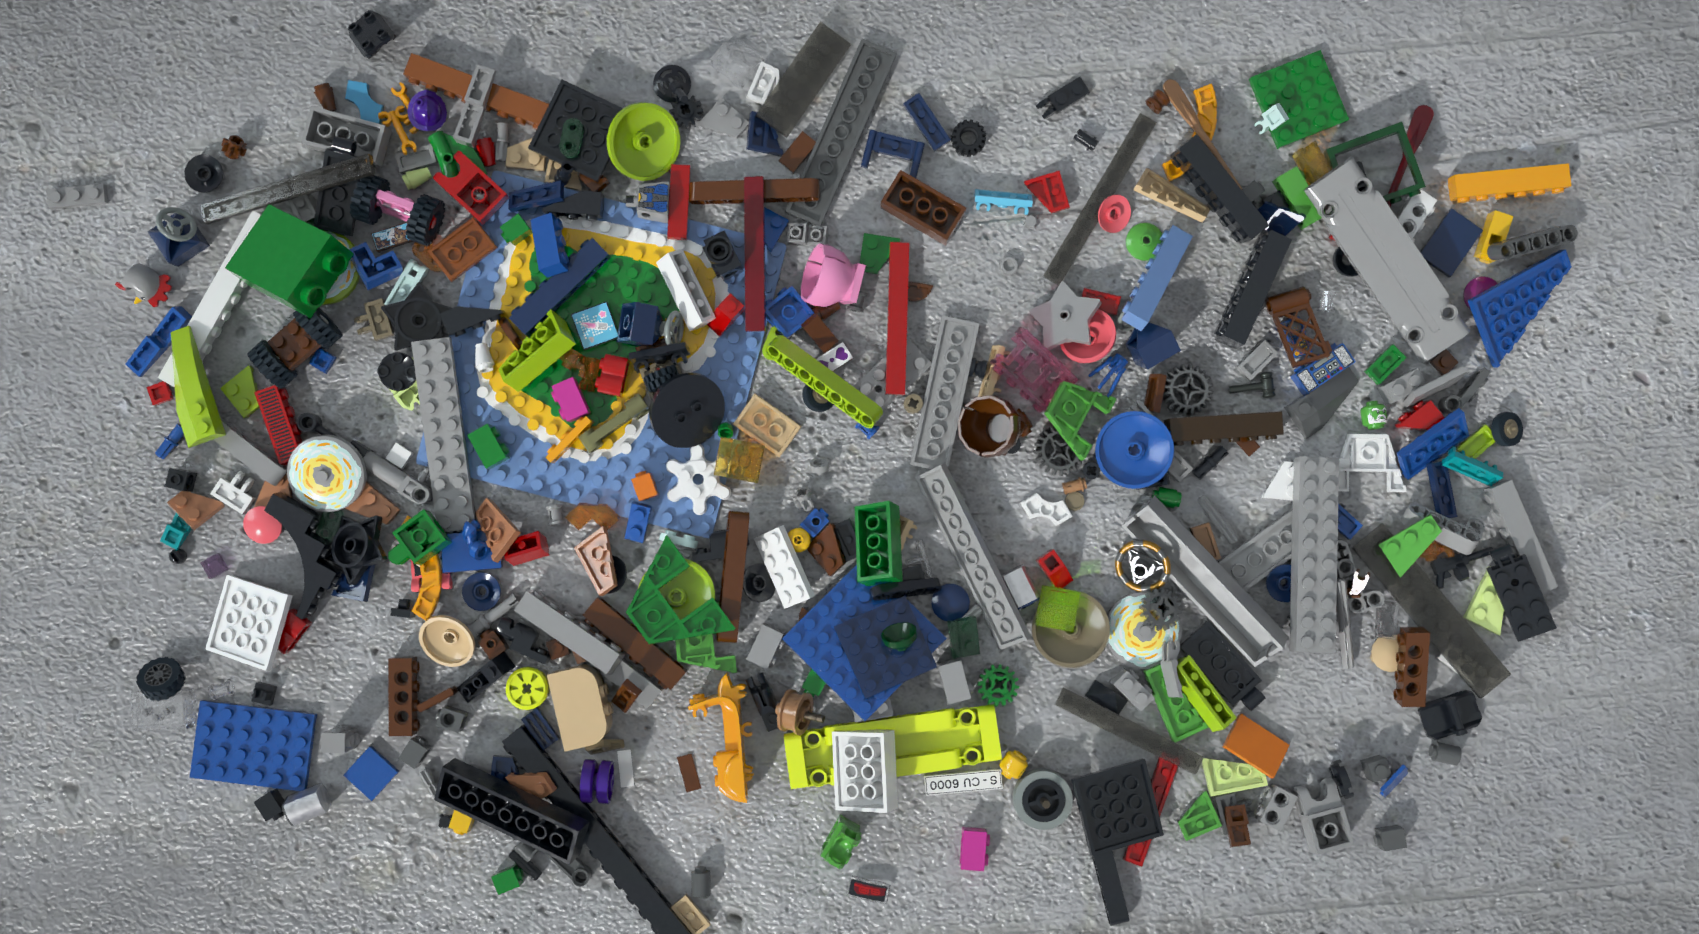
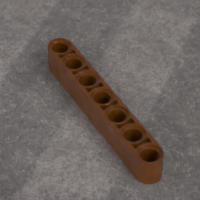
M764 179V203L810 202L820 199L819 179ZM744 180L690 182L689 203L696 205L744 203Z
M729 511L719 607L736 629L734 631L716 633L717 642L736 643L738 638L749 512Z

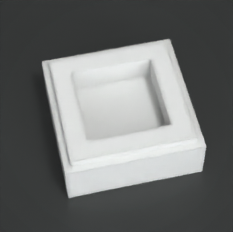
M395 443L385 459L404 469L414 453L399 443Z

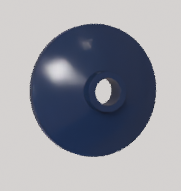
M1282 564L1275 567L1268 574L1266 580V588L1269 595L1279 602L1291 601L1290 564ZM1285 579V584L1281 585L1280 581Z
M484 572L475 573L468 577L463 584V599L474 610H489L500 599V584L491 574ZM481 588L486 589L485 595L480 593Z

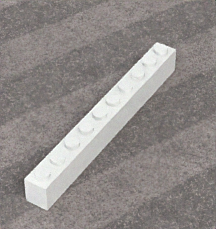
M253 210L187 325L191 326L202 361L212 350V344L215 338L221 334L224 322L230 318L233 306L239 302L241 292L248 286L225 269V267L261 216V214ZM171 353L158 378L175 387L173 357Z

